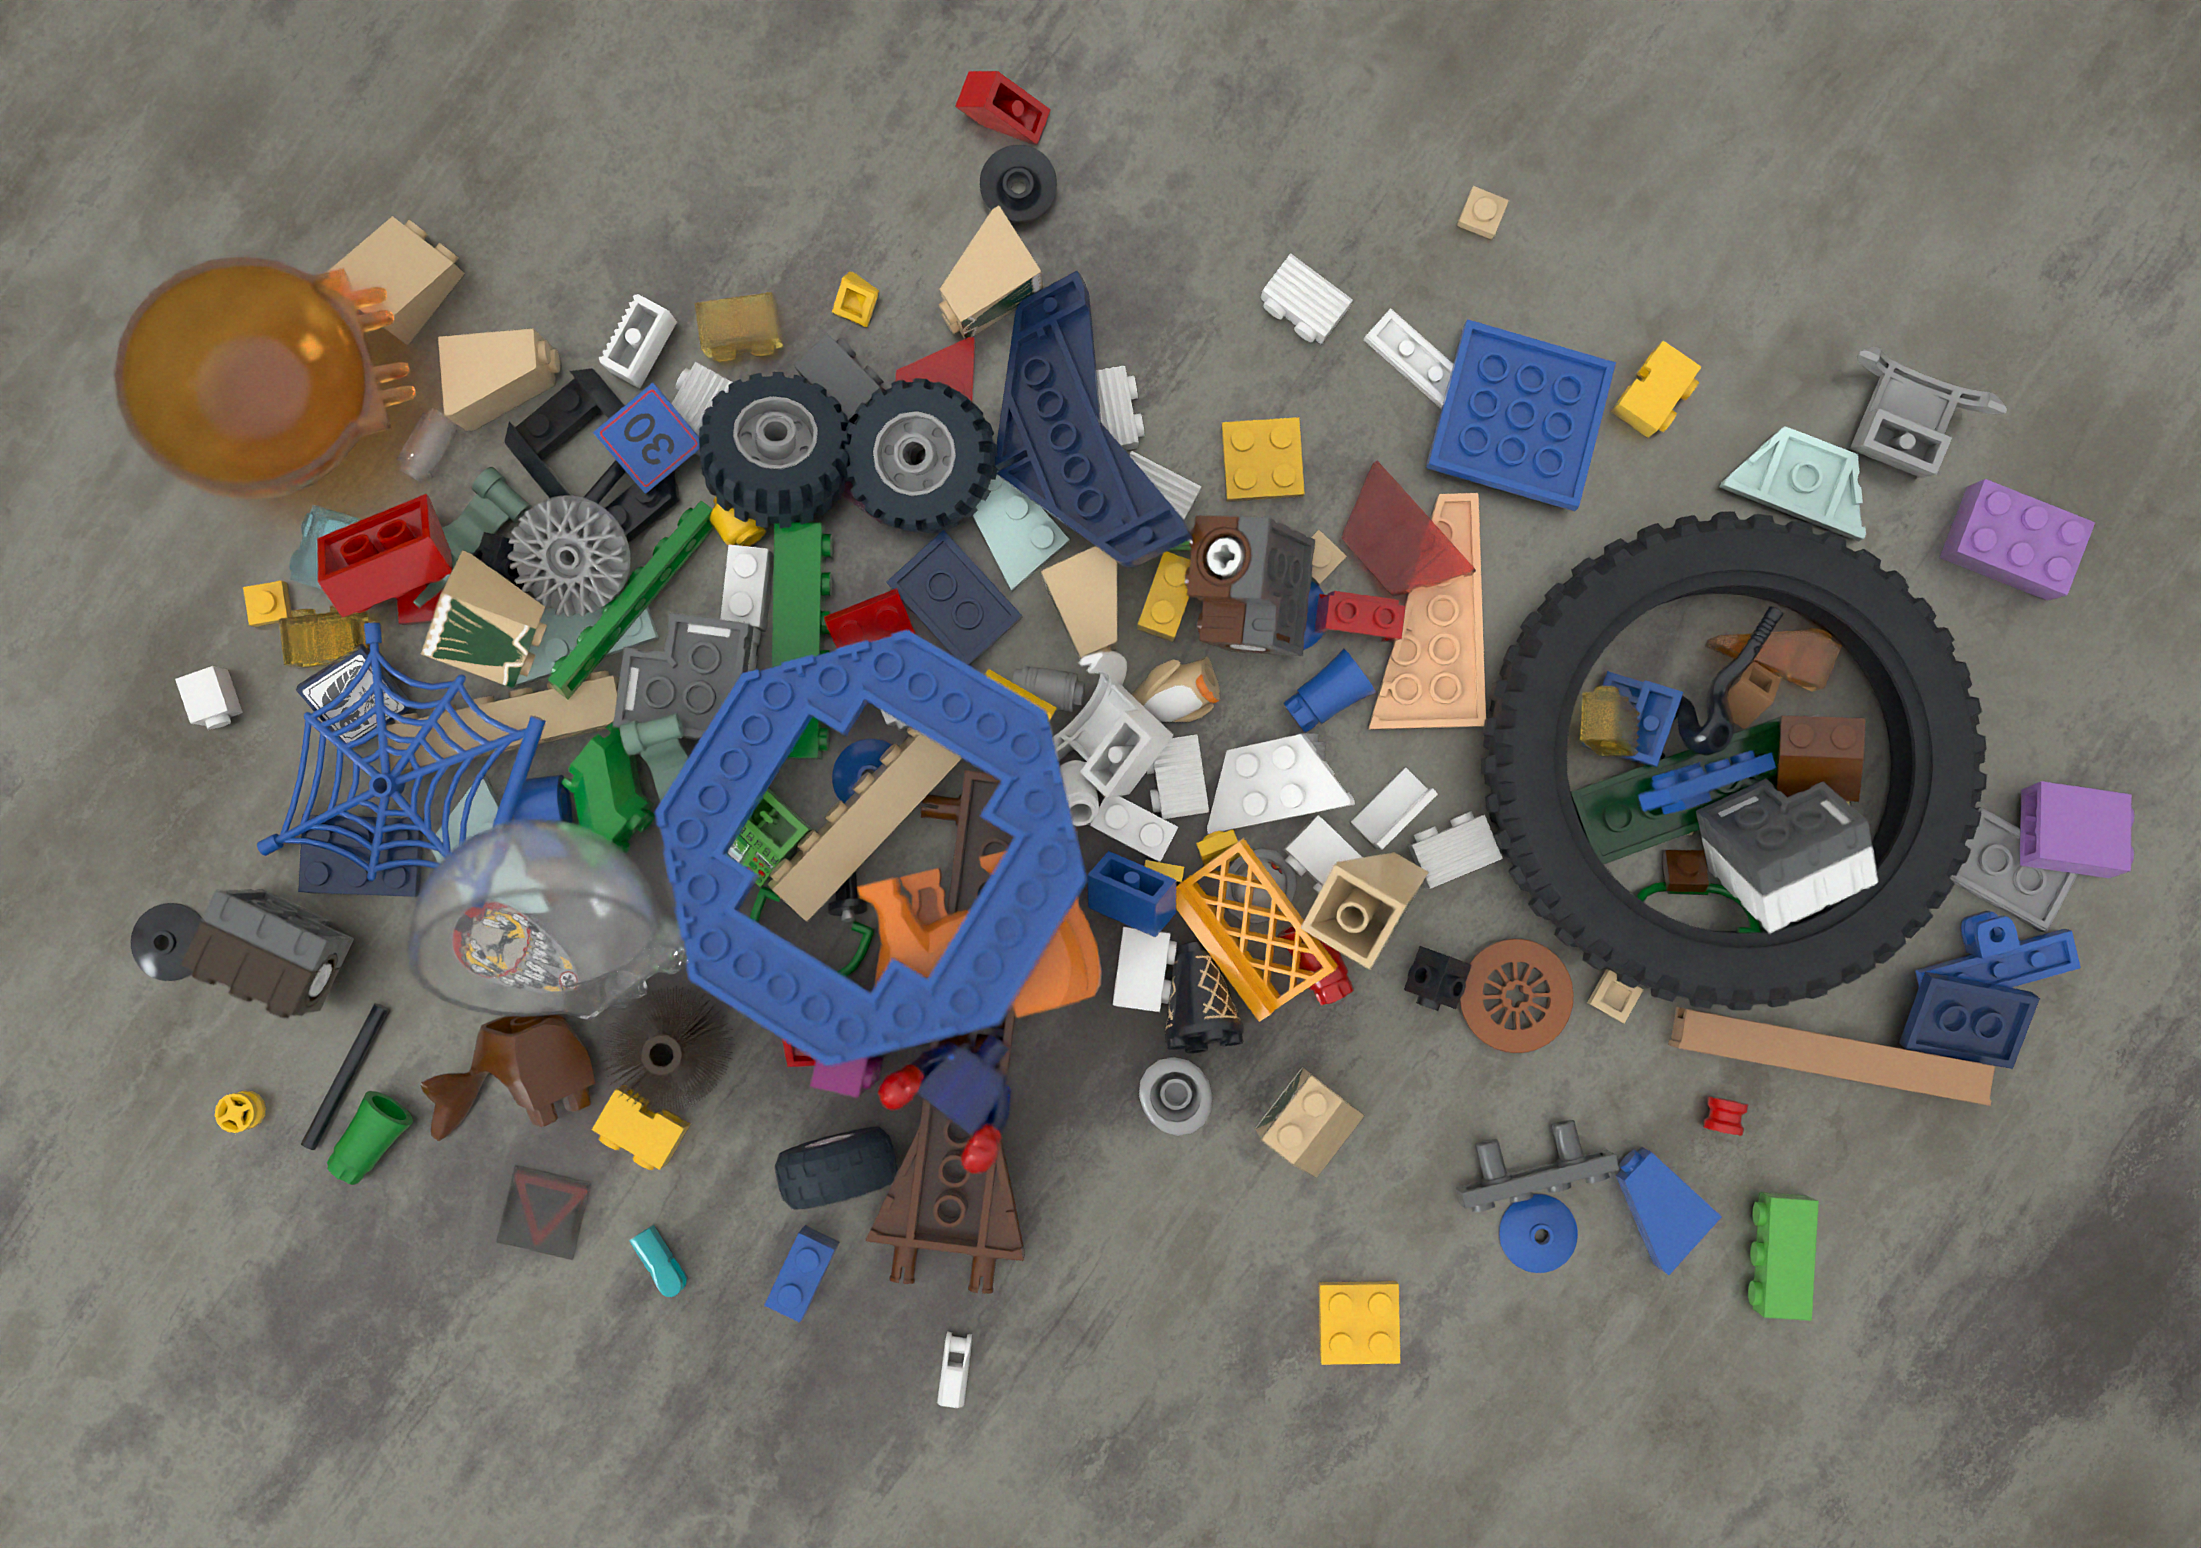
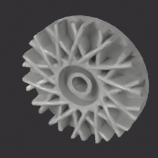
M557 496L537 504L526 511L525 515L519 519L521 522L519 526L512 530L511 533L514 537L509 541L510 544H514V550L508 554V558L515 561L510 565V568H517L520 575L515 579L516 584L524 583L522 591L525 593L530 591L536 597L535 600L537 602H542L545 610L551 607L556 609L555 615H561L565 612L567 617L575 613H580V616H584L605 606L620 593L627 581L630 570L629 544L619 523L602 506L582 497Z

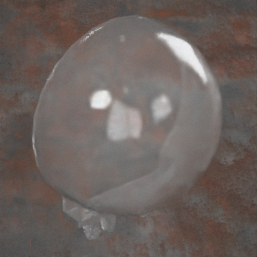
M523 819L506 822L483 830L459 844L441 861L424 883L413 910L408 931V956L411 972L424 989L439 999L461 1008L493 1015L528 1017L568 1014L590 1021L608 1007L615 1009L618 1007L619 1010H624L628 1008L627 1006H630L632 999H639L646 995L649 988L646 980L658 971L673 975L681 970L682 961L688 963L684 940L681 939L677 919L660 914L656 898L636 863L604 836L583 826L561 820Z

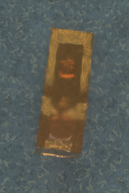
M1809 628L1808 631L1771 632L1770 637L1765 641L1766 643L1754 661L1778 678L1809 691H1816L1825 688L1842 645L1831 641V634L1816 628ZM1753 633L1718 635L1708 639L1705 647L1735 659Z

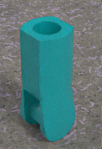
M654 1224L629 1240L647 1271L650 1272L662 1295L673 1297L686 1287V1273L676 1259L672 1257L673 1254Z

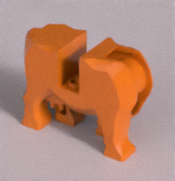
M1006 851L979 857L981 867L992 875ZM941 868L900 877L902 885L912 895V906H910L908 897L901 893L899 878L857 887L860 897L872 903L879 916V934L882 945L879 951L875 986L893 958L928 979L971 910L966 909L951 914L947 913L945 906L946 891L940 885L942 880ZM1078 898L1014 1001L1013 1006L1016 1018L1075 1003L1082 999L1093 997L1096 994L1101 979L1098 949L1088 921L1078 905Z

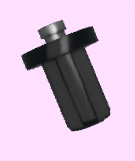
M855 871L835 892L836 901L828 904V913L833 916H842V921L845 922L854 921L855 915L867 911V901L858 899Z

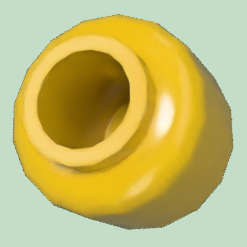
M717 497L714 498L713 503L715 506L712 508L710 522L726 545L749 547L765 535V527L756 526V520L749 518L747 522H743L735 518L733 508L725 511L717 503Z

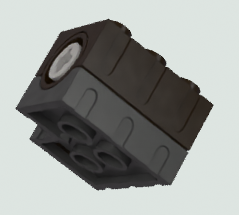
M263 889L216 890L202 918L204 922H200L181 965L193 970V978L211 985H216L219 982L230 987L228 992L230 995L248 1002L256 999L267 1004L265 1009L267 1012L289 1019L290 1015L304 1016L305 1013L321 1010L340 970L338 968L341 967L354 938L330 928L331 920Z

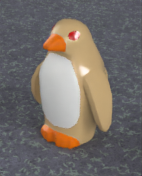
M1206 656L1201 660L1188 664H1180L1178 660H1171L1158 665L1131 695L1158 721L1191 722L1202 718L1212 710L1213 703L1219 701L1220 690L1211 661Z

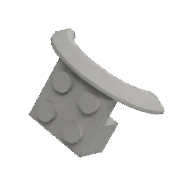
M1874 346L1862 350L1856 357L1864 368L1880 378L1850 446V450L1920 478L1938 473L1952 440V437L1945 435V431L1956 407L1988 414H2006L2007 408L1997 395L1990 392L1962 388L1921 374L1892 360L1878 347Z

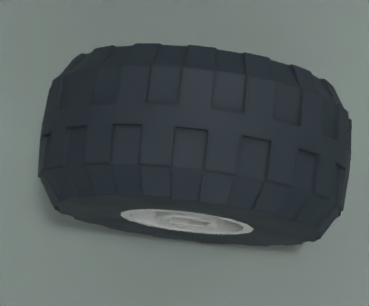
M881 1127L856 1129L791 1147L779 1153L774 1166L782 1200L793 1210L825 1206L880 1190L894 1182L896 1172L898 1171L890 1136Z

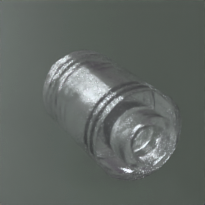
M431 407L427 413L422 412L421 417L418 419L416 426H414L396 459L403 464L400 469L402 473L420 482L424 476L430 479L433 478L450 444H452V440H454L458 433L455 429L456 423L444 416V413Z

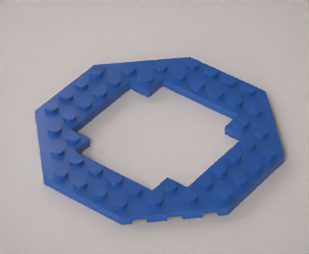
M909 630L894 633L891 637L872 642L867 640L836 648L837 651L818 656L810 655L781 663L782 665L761 671L756 669L742 673L655 810L657 824L661 828L665 847L663 853L669 883L672 884L676 901L675 912L680 936L684 940L689 980L829 1067L1001 1024L1087 883L1086 872L1046 711ZM867 703L879 708L1000 780V785L982 812L981 817L1015 837L928 979L893 958L872 993L738 911L760 875L726 855L812 717L847 736Z

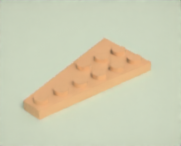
M1478 493L1439 494L1405 602L1402 639L1393 642L1367 730L1484 727L1486 702Z

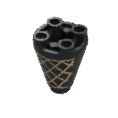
M1201 942L1179 945L1177 947L1178 955L1175 956L1165 1028V1043L1168 1050L1185 1049V1053L1192 1054L1208 1051V1044L1220 1042V1046L1242 1044L1243 1024L1220 968Z

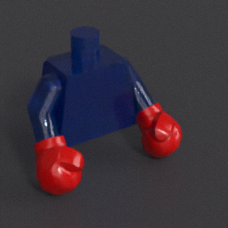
M990 1034L977 1051L964 1042L959 1047L955 1044L947 1043L925 1051L910 1065H906L901 1070H897L885 1077L878 1090L880 1101L885 1108L896 1110L905 1106L918 1093L973 1136L963 1150L961 1156L962 1166L972 1173H984L997 1160L1001 1133L1009 1119L1011 1090L1005 1083L1008 1076L996 1067L1009 1050V1047Z

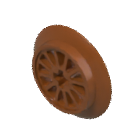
M1508 939L1486 947L1470 962L1472 967L1466 980L1464 994L1460 998V1004L1469 1028L1484 1043L1504 1052L1525 1053L1549 1044L1564 1029L1573 1008V985L1565 965L1551 950L1530 940ZM1509 962L1511 967L1510 980L1501 968V965ZM1524 962L1526 967L1520 979H1518L1517 963ZM1535 968L1540 973V976L1527 984L1528 977L1532 969ZM1496 970L1503 981V985L1489 980L1488 976ZM1545 981L1547 986L1546 992H1532V988ZM1487 983L1497 988L1499 993L1483 994L1484 984ZM1516 985H1520L1519 991L1525 994L1524 1001H1517L1516 1006H1511L1512 1000L1506 998L1507 990H1514ZM1534 997H1548L1545 1008L1534 1003L1532 999ZM1484 999L1500 1000L1487 1010L1483 1003ZM1529 1006L1542 1011V1015L1536 1021L1528 1010ZM1504 1007L1498 1023H1495L1490 1016ZM1521 1011L1529 1022V1026L1520 1028ZM1513 1012V1028H1505L1504 1025L1510 1013Z

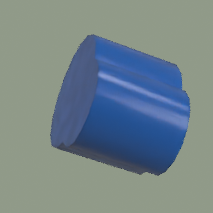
M563 775L528 778L524 783L513 818L522 849L526 854L573 848L574 824L571 796L569 790L561 784L564 779Z

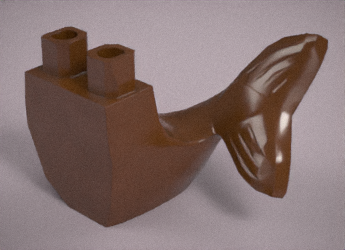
M542 1009L544 1017L539 1012L524 1015L522 1012H518L481 1025L469 1072L441 1074L421 1082L422 1091L435 1104L431 1123V1136L437 1141H441L461 1124L489 1073L508 1088L516 1103L526 1108L532 1124L539 1127H545L558 1119L554 1102L563 1099L565 1109L571 1112L590 1106L588 1086L595 1084L591 1061L586 1048L566 1019L551 1009Z

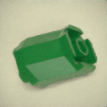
M613 722L605 727L611 732L606 738L597 734L589 741L568 769L574 775L573 778L564 777L561 783L574 794L585 855L598 865H604L611 861L618 863L630 850L631 845L628 841L637 830L640 833L644 832L656 817V814L651 811L654 803L642 794L635 754L628 755L622 742L620 728L613 727Z

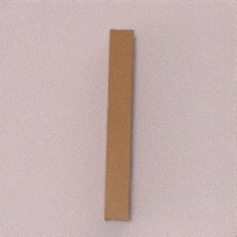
M1676 1007L1672 1036L1668 1042V1045L1676 1048L1991 1106L1990 1094L1995 1066Z

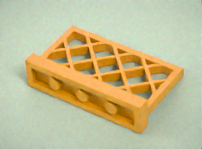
M1244 838L1176 886V910L1259 1022L1271 1015L1275 1009L1335 971L1338 967L1320 941L1300 929L1304 919ZM1237 852L1248 864L1247 877L1228 873L1230 857ZM1221 865V871L1214 870ZM1204 876L1220 879L1218 897L1206 895L1197 881ZM1228 881L1246 885L1244 903L1226 899ZM1254 887L1267 890L1272 897L1271 909L1252 905ZM1225 907L1243 911L1242 929L1231 927L1224 919ZM1251 913L1270 917L1268 935L1249 931ZM1277 919L1288 921L1296 930L1295 941L1275 937ZM1248 939L1267 943L1265 961L1255 959L1247 951ZM1274 945L1293 949L1292 967L1272 963ZM1301 951L1314 954L1323 967L1316 972L1299 969ZM1271 971L1291 976L1289 990L1281 995L1270 982ZM1298 977L1304 979L1303 981L1297 984Z

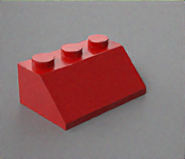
M427 493L317 538L318 584L342 618L353 613L365 612L375 604L392 597H401L410 590L426 583L438 582L453 571L451 549Z

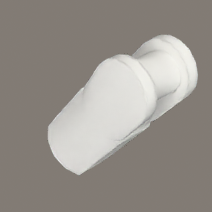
M947 1331L937 1403L941 1406L954 1408L964 1406L972 1334H967V1338L952 1336V1332ZM950 1352L963 1353L964 1362L949 1361Z

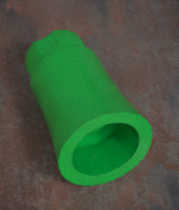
M376 1091L366 1092L355 1116L335 1145L334 1152L327 1161L328 1171L337 1179L343 1180L348 1184H358L366 1173L373 1169L392 1143L413 1123V1117L409 1111L385 1094Z

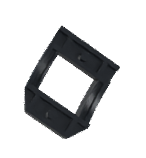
M593 368L569 371L574 376L573 380L516 427L510 421L508 423L504 443L549 498L573 496V494L544 461V458L599 412L603 411L609 419L624 407V404ZM675 470L646 494L634 483L604 508L619 523L628 543L680 501L679 488L675 482Z

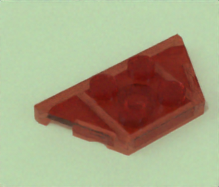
M1378 460L1374 462L1341 537L1356 556L1393 597L1412 592L1415 588H1427L1441 584V581L1462 575L1464 577L1473 575L1476 570Z

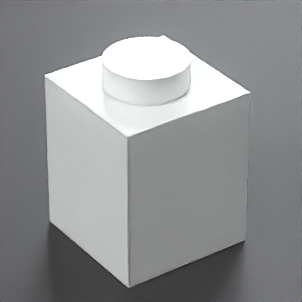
M211 666L175 679L191 724L204 725L207 729H216L230 724V717L243 713L228 669Z

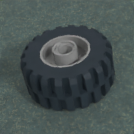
M772 372V376L762 377V373L749 375V380L746 382L738 379L729 384L728 393L723 390L720 391L712 399V406L706 408L702 416V426L699 428L702 475L705 476V485L709 493L717 497V503L725 511L733 508L735 518L743 522H747L750 518L756 520V526L765 528L769 527V523H777L779 528H790L791 522L798 520L803 525L814 520V513L818 512L820 515H823L832 508V500H839L845 491V483L848 480L845 479L844 470L846 466H850L849 455L842 449V445H850L852 435L847 434V431H845L849 420L847 415L841 412L842 405L833 396L827 398V389L818 383H814L811 386L807 384V378L794 374L793 378L784 377V372Z
M914 378L913 382H906L903 379L891 382V388L884 390L880 387L871 393L873 400L868 404L862 402L855 410L859 414L855 423L848 422L845 431H847V434L852 435L850 445H842V449L848 453L850 458V466H846L844 470L845 479L851 481L853 488L850 491L857 501L865 505L864 510L892 527L911 532L925 533L938 532L942 528L951 529L960 525L959 521L964 517L970 518L978 511L976 506L981 500L986 501L991 492L988 490L991 479L996 480V473L998 471V468L994 467L995 457L998 456L997 445L994 444L992 438L994 431L991 424L985 420L984 413L965 395L950 386L938 381L936 383L930 382L922 378ZM925 449V459L917 465L916 456L920 450Z

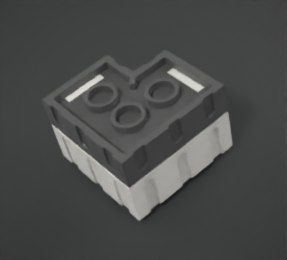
M669 613L668 639L666 638L664 652L651 650L646 652L636 648L624 647L613 727L620 728L621 724L636 720L640 724L677 713L684 730V736L682 737L700 741L741 674L756 670L758 658L756 651L757 645L760 643L761 631L750 623Z
M1764 779L1696 811L1709 872L1715 878L1718 877L1721 880V884L1735 898L1741 901V904L1755 919L1758 918L1762 922V926L1769 933L1785 927L1791 921L1795 922L1823 909L1826 905L1834 904L1858 893L1863 888L1866 889L1878 883L1868 820L1824 782L1787 798L1781 791L1778 792L1770 781Z

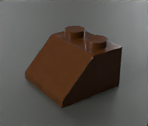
M1781 715L1779 720L1776 790L1778 792L1781 791L1788 798L1799 792L1802 793L1811 789L1812 786L1824 782L1846 802H1859L1864 762L1865 718Z

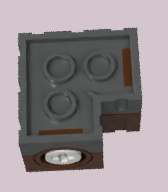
M1195 515V524L1190 531L1193 537L1189 540L1192 551L1190 566L1185 573L1187 596L1203 601V610L1197 621V629L1200 634L1199 641L1230 652L1303 656L1315 539L1306 537L1305 534L1296 530H1291L1290 527L1280 522H1275L1270 517Z

